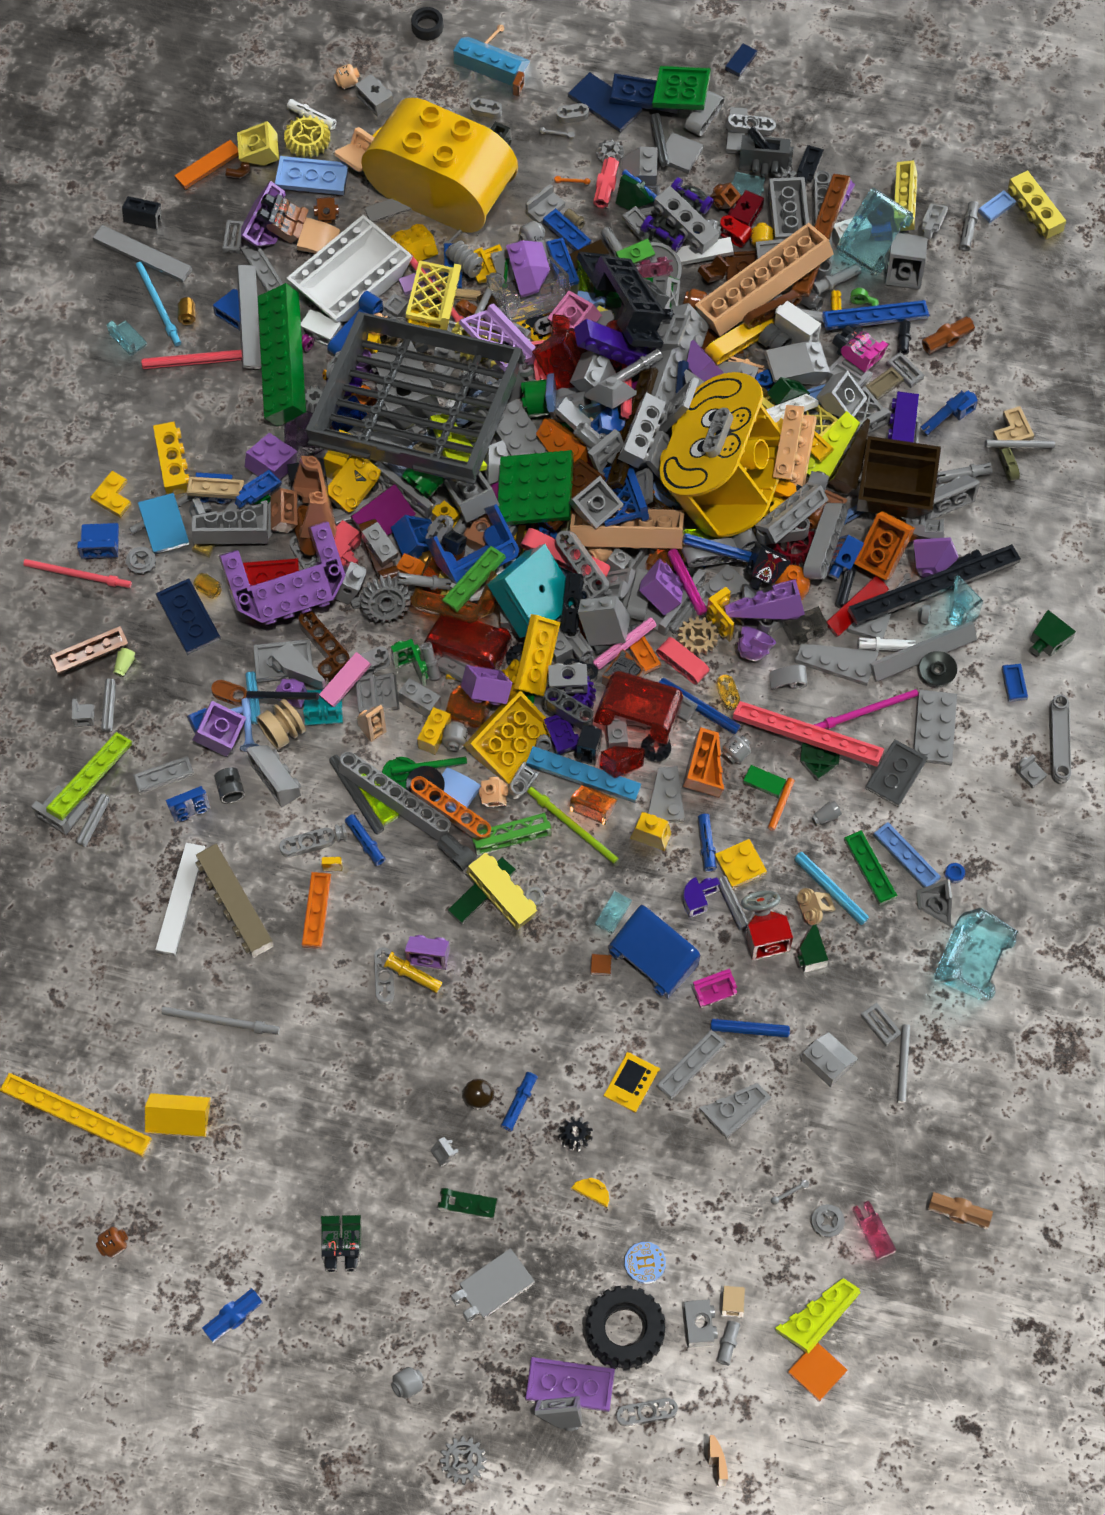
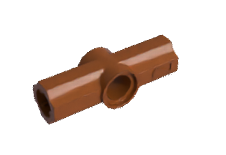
M966 316L951 325L949 323L942 325L936 333L922 340L923 349L926 353L931 354L945 346L951 347L955 345L961 337L974 331L975 326L972 319Z

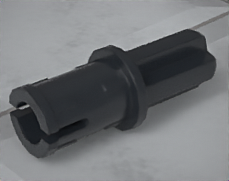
M907 320L900 322V331L897 335L899 340L897 351L903 355L909 353V341L911 340V323Z

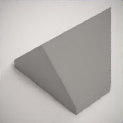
M947 879L917 890L918 909L951 927L952 893L950 880Z

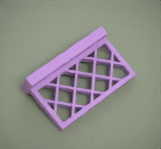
M491 304L487 310L463 318L459 322L471 337L494 342L490 340L494 338L500 340L499 344H503V341H505L509 346L523 350V355L526 356L524 363L527 365L534 363L539 350L495 304ZM468 323H472V324H475V325H477V326H476V328H475V327L469 326ZM479 326L489 328V331L479 329ZM478 334L487 336L488 339H483ZM494 360L503 371L506 370L508 363L505 364L504 362Z

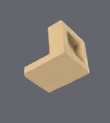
M724 1286L722 1315L743 1317L744 1287Z

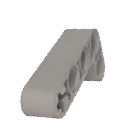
M751 528L731 538L712 540L749 552L753 551L755 543L758 542ZM685 545L681 549L689 567L741 561L690 545Z
M559 532L556 536L557 545L577 573L585 575L583 577L582 592L585 591L587 593V598L600 597L609 589L608 579L574 532ZM565 536H569V538L567 539L569 543L564 542L566 539ZM577 549L581 553L579 559H576L574 557V552ZM586 565L591 566V573L589 575L585 573ZM597 580H600L602 582V588L600 590H598L595 585Z

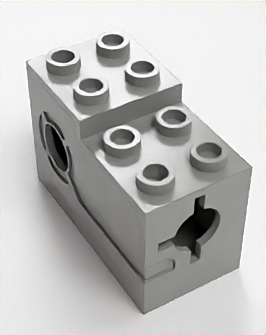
M410 341L407 350L416 352L412 341ZM379 351L372 354L371 358L392 362L397 355ZM404 357L401 365L425 370L421 360ZM370 365L375 375L385 377L390 372V369ZM399 371L395 376L396 380L433 388L429 378ZM377 383L378 392L382 390L384 384ZM391 386L388 392L391 395L439 406L437 396ZM385 401L381 408L423 419L426 417L429 419L432 415L440 414ZM385 417L393 426L400 430L413 424Z

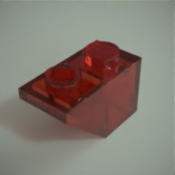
M613 746L601 751L600 768L614 778L643 766L645 750L643 748Z

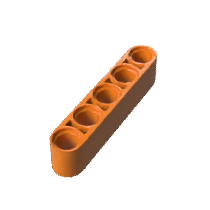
M417 776L412 779L411 793L447 817L452 824L475 840L491 836V826L486 820L426 778ZM417 784H422L424 786V789L418 791L414 788V786ZM437 795L440 797V800L434 802L430 800V797ZM448 806H453L456 808V810L452 813H449L446 811V808ZM463 817H469L472 821L468 824H465L461 821V819ZM479 828H485L487 830V833L481 835L477 832V830Z

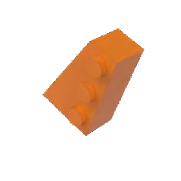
M544 418L536 435L548 452L572 450L574 453V463L579 458L588 463L590 457L586 444L556 420Z
M700 727L695 737L683 787L719 798L724 791V784L722 782L718 732Z

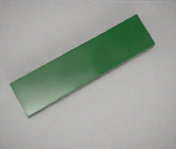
M862 830L844 837L845 844L879 906L896 899L898 895Z

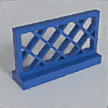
M632 465L629 467L624 488L612 489L613 492L619 493L617 495L619 499L623 495L630 498L627 502L621 500L624 504L622 509L614 513L616 517L604 521L605 527L641 517L642 521L649 520L648 508ZM611 466L603 469L606 478L605 482L608 479ZM628 508L635 510L633 513H625Z

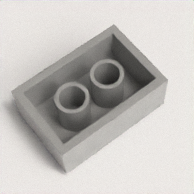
M480 471L476 475L474 485L460 481L454 482L451 479H445L443 482L449 497L467 523L485 514L484 508L495 504L499 506L492 487Z

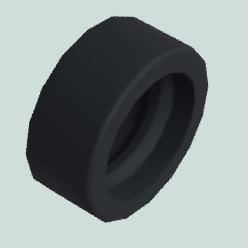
M423 7L416 10L411 18L413 34L421 40H433L439 37L444 28L443 17L439 10L433 7ZM423 19H433L437 22L436 26L428 29L418 26L419 21Z

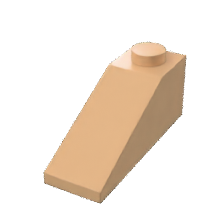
M382 705L372 707L368 711L364 710L357 717L359 728L371 742L387 732Z

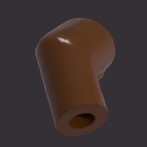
M242 162L241 167L238 169L226 168L225 176L240 179L250 172V164Z

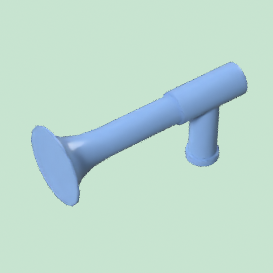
M243 698L241 700L242 706L230 710L243 714L246 717L244 722L245 742L240 746V750L247 752V748L259 745L255 744L252 736L250 699Z

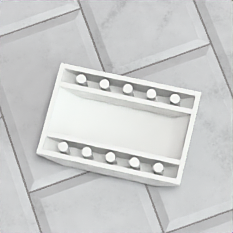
M362 215L289 275L287 281L335 322L349 321L359 309L361 295L365 291H369L377 297L382 295L402 277L413 256L365 215Z

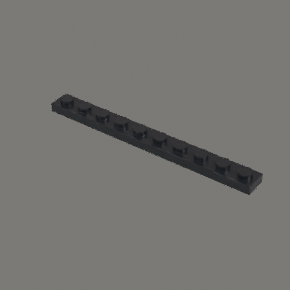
M1013 544L849 606L848 612L855 624L859 625L1020 563L1021 558Z

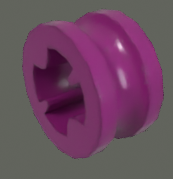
M308 334L302 336V348L305 352L310 351L315 342V339L309 337Z

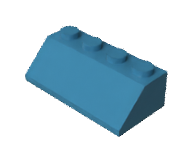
M471 37L461 38L453 50L454 64L513 86L512 84L518 71L524 72L530 63L528 59Z

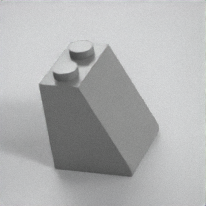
M893 232L885 285L921 289L928 238Z
M617 596L580 600L578 614L590 646L626 642L631 617Z

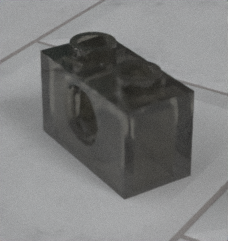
M819 606L804 611L805 615L797 619H784L783 628L792 646L804 644L813 638H821L827 633L828 624ZM803 626H808L810 629H804Z

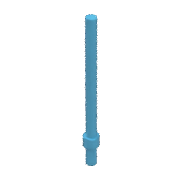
M137 262L136 267L166 326L165 330L168 336L171 337L175 346H180L181 341L177 335L176 326L172 324L143 263Z

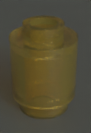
M200 573L194 580L196 589L211 599L218 597L222 592V584L208 574Z

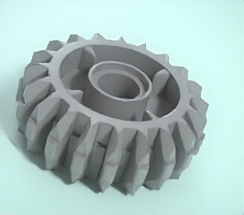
M389 574L386 578L380 575L378 580L373 577V583L367 582V587H363V593L360 595V604L363 607V612L367 614L369 619L373 618L375 622L380 619L382 623L385 620L391 623L393 618L398 621V616H404V611H408V605L411 603V594L408 591V586L397 584L398 578L394 576L391 579Z

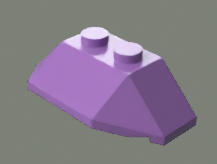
M271 181L255 200L241 227V237L254 246L275 245L279 236L267 228H263L261 226L262 221L256 218V214L261 207L267 210V206L261 204L262 197L265 194H270L274 197L279 194L283 196L282 198L286 196L285 191Z
M521 240L506 245L521 298L538 293L541 288L540 286L550 271L542 242Z

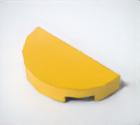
M594 1178L582 1179L571 1187L572 1191L607 1209L609 1192L601 1181Z

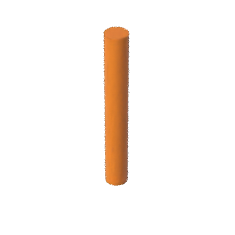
M788 778L768 825V829L771 831L776 829L795 782L793 778Z

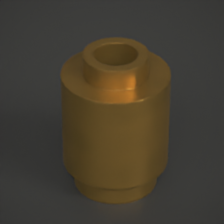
M184 297L178 303V321L184 325H190L196 319L195 303L193 299Z

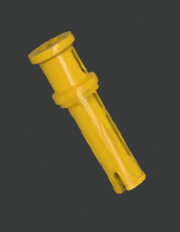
M391 951L383 966L384 968L388 967L396 971L399 976L409 977L435 993L438 992L443 983L410 965L409 960L397 957L393 951Z

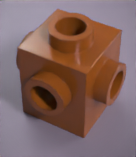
M731 182L716 185L713 188V193L710 195L714 199V206L719 208V210L732 208L741 196Z
M334 197L316 198L317 206H313L314 216H318V220H322V222L332 223V220L336 219V215H339L338 204L335 205ZM329 208V212L324 213L323 209Z

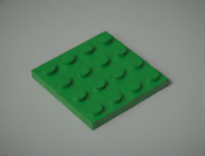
M572 450L502 456L500 458L498 507L507 525L571 520V505L569 501L572 498L574 456Z

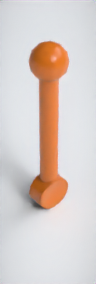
M560 176L554 178L555 183L576 182L589 185L591 182L589 178L584 180L561 178Z

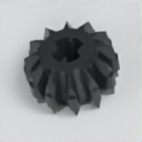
M572 1116L571 1123L564 1120V1126L559 1127L561 1132L559 1139L563 1140L562 1145L564 1147L569 1145L570 1151L574 1147H577V1151H581V1145L587 1148V1141L590 1142L593 1139L590 1135L593 1133V1129L588 1128V1121L582 1123V1117L575 1121L574 1116ZM573 1131H577L579 1136L575 1137Z

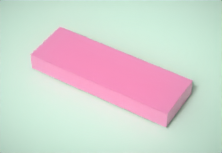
M356 652L319 695L335 707L368 670L371 663Z

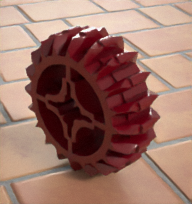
M809 527L808 536L803 539L806 544L801 540L770 544L768 547L786 555L791 561L789 565L799 566L801 564L804 567L815 533L810 531Z

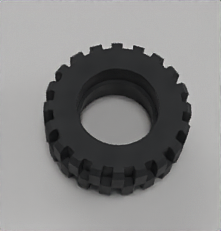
M620 1285L615 1286L612 1291L609 1289L605 1290L601 1297L597 1296L594 1304L590 1305L585 1322V1336L588 1347L592 1349V1354L595 1358L598 1357L602 1364L605 1366L609 1364L615 1370L624 1368V1371H630V1368L633 1367L636 1369L642 1368L644 1363H650L653 1357L657 1356L661 1345H663L666 1327L665 1317L661 1312L662 1308L659 1303L654 1301L655 1298L651 1294L646 1295L645 1290L641 1288L635 1290L633 1286L627 1285V1288H621ZM629 1310L635 1312L643 1319L645 1333L638 1343L631 1346H620L608 1338L605 1325L609 1316L617 1311Z

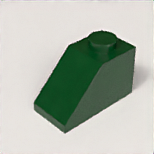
M780 377L767 394L772 398L771 402L776 406L804 394L809 395L810 393L800 381Z
M817 924L813 925L799 949V954L796 956L799 967L803 968L804 973L825 968L828 964V957Z

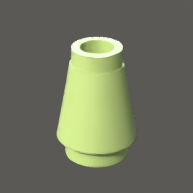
M122 647L117 652L113 673L124 677L135 660V652Z

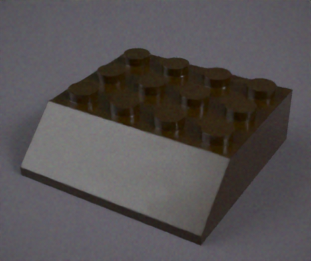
M868 436L856 510L877 514L883 511L891 516L911 519L931 513L934 505L941 446Z

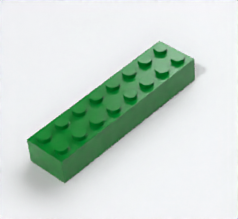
M287 283L258 296L264 418L277 427L306 415L299 292Z

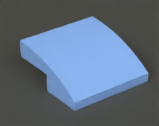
M447 767L442 774L445 781L444 792L468 808L478 794L481 785ZM448 806L446 808V811L449 813H452L456 810V808L453 806Z

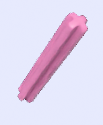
M649 617L627 634L625 643L614 644L594 659L593 664L597 669L604 667L617 657L622 649L626 650L655 628L656 622Z

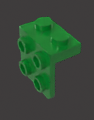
M410 639L398 641L392 645L391 654L395 669L413 663L422 686H426V680L428 679L426 671L428 669L425 661L421 660V651L418 644L414 645L413 640Z

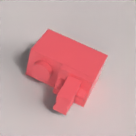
M342 520L336 526L337 532L334 540L342 566L344 567L349 562L358 564V560L354 557L352 550L358 548L361 543V537L358 530Z

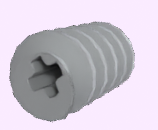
M459 240L450 245L445 252L450 260L454 261L455 264L461 265V270L468 274L470 278L476 277L480 273L483 259L478 257L474 250L469 249V246L464 241Z

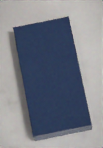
M743 43L727 63L725 70L740 77L757 55V50Z

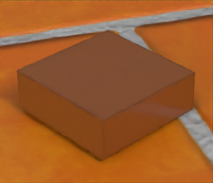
M518 71L512 84L513 95L519 96L524 87V72Z
M592 954L591 975L611 976L612 955Z

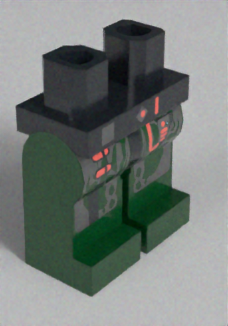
M342 1215V1238L340 1216H321L322 1260L325 1264L326 1272H337V1262H345V1271L356 1272L358 1262L361 1261V1215Z

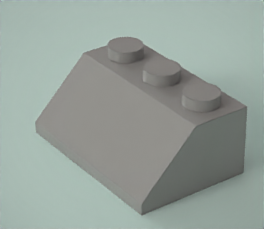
M966 475L956 477L949 483L938 485L935 490L933 511L925 514V520L935 519L975 502L980 485L979 480Z
M268 745L253 746L246 749L250 765L281 808L301 796L299 781L296 778L292 779L288 766L285 763L281 764L279 761L280 756L275 749L271 750Z

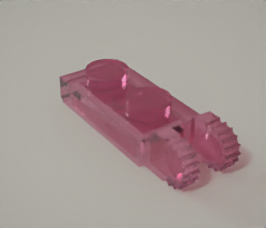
M869 1201L864 1202V1207L870 1216L864 1219L858 1206L853 1207V1212L859 1222L858 1224L876 1259L879 1260L895 1253L896 1248Z

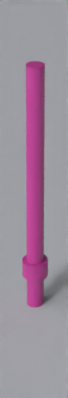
M917 689L834 718L832 716L825 718L823 722L814 725L829 730L836 727L837 724L919 696Z

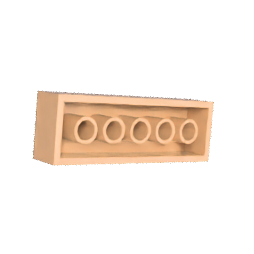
M627 509L625 511L628 514L635 512L634 509ZM648 509L649 520L642 521L641 517L607 527H605L603 522L596 529L583 520L575 511L571 516L570 531L577 535L584 547L682 549L684 510ZM616 514L611 515L608 519L616 517Z

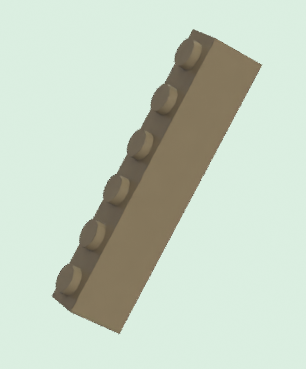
M217 843L197 853L195 864L200 873L204 871L206 875L204 880L209 889L213 887L216 892L214 898L218 905L222 904L225 910H223L227 921L232 920L234 924L232 929L237 938L241 936L244 941L241 945L246 954L250 953L254 958L274 947L271 937Z

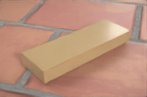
M189 477L187 496L236 499L240 495L239 491L242 490L245 483L244 480Z

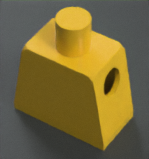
M642 812L630 839L665 851L671 837L669 823L667 820L655 815Z

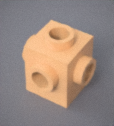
M489 777L488 780L481 781L479 795L483 805L487 807L507 806L506 796H508L509 790L504 781L500 780L499 777Z

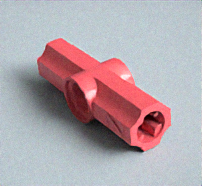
M613 157L604 159L601 174H598L596 193L593 204L598 208L604 209L608 207L611 193L615 189L619 161Z

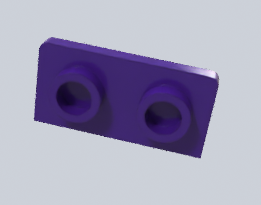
M558 715L544 719V725L556 753L559 755L570 750H574L576 753L579 735L574 734V725Z

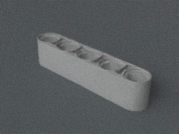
M845 503L825 504L804 564L803 573L805 578H826L847 517L848 510Z

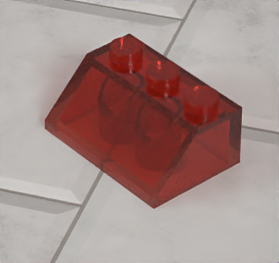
M567 329L550 336L532 351L545 376L547 377L548 374L554 373L557 390L575 387L570 381L582 355Z

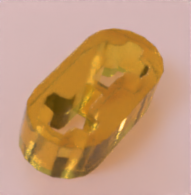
M722 675L717 680V690L722 704L727 710H735L740 702L738 690L731 676ZM723 681L728 684V690H726L725 685H722ZM728 695L731 696L732 700H735L733 704L728 701Z

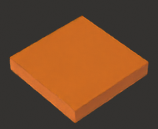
M817 1343L809 1354L805 1352L788 1371V1374L820 1402L848 1370Z

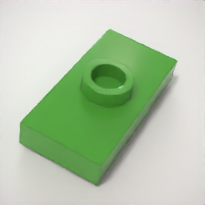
M645 239L617 251L616 256L631 259L635 265L654 257L655 252L649 240Z

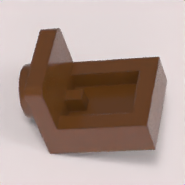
M716 255L712 263L701 265L698 272L709 283L723 279L729 265L720 255Z

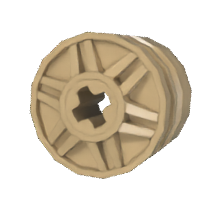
M285 699L279 701V706L277 704L272 706L275 715L266 710L256 717L262 732L278 750L289 743L287 734L295 739L298 737V733L303 734L306 732L299 713Z

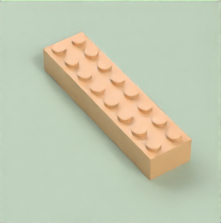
M808 222L696 303L695 306L698 314L718 336H722L741 322L747 313L766 304L834 255L829 239Z

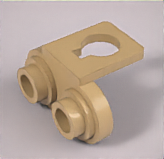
M803 888L797 895L800 909L806 923L809 925H818L822 921V911L834 912L836 910L829 893L814 892L810 888ZM823 898L827 900L829 907L822 903L821 900Z

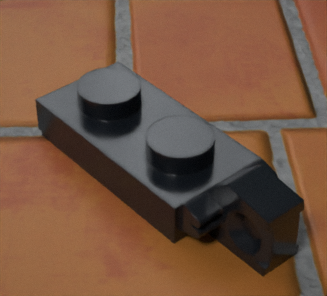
M807 145L797 170V177L805 178V187L807 181L812 182V179H814L824 149Z

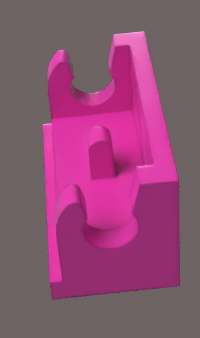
M730 969L694 981L692 985V990L700 1008L737 995V985Z

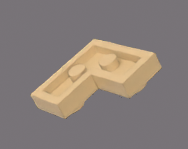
M1020 406L1003 411V417L1008 427L994 431L993 436L995 440L1034 439V433Z

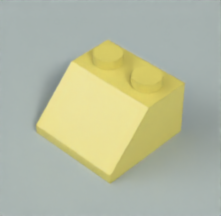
M268 121L237 133L240 161L264 166L279 160L277 132Z

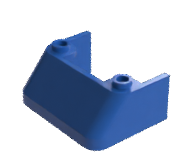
M497 504L484 508L492 523V526L488 527L483 534L487 545L456 561L452 553L443 550L437 536L425 539L437 566L455 584L458 583L490 546L505 554V560L498 567L517 557L519 553L518 545Z

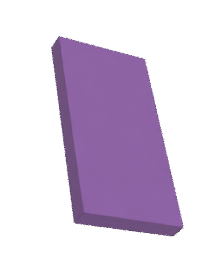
M531 1357L526 1401L537 1402V1400L580 1396L582 1409L609 1412L615 1369Z

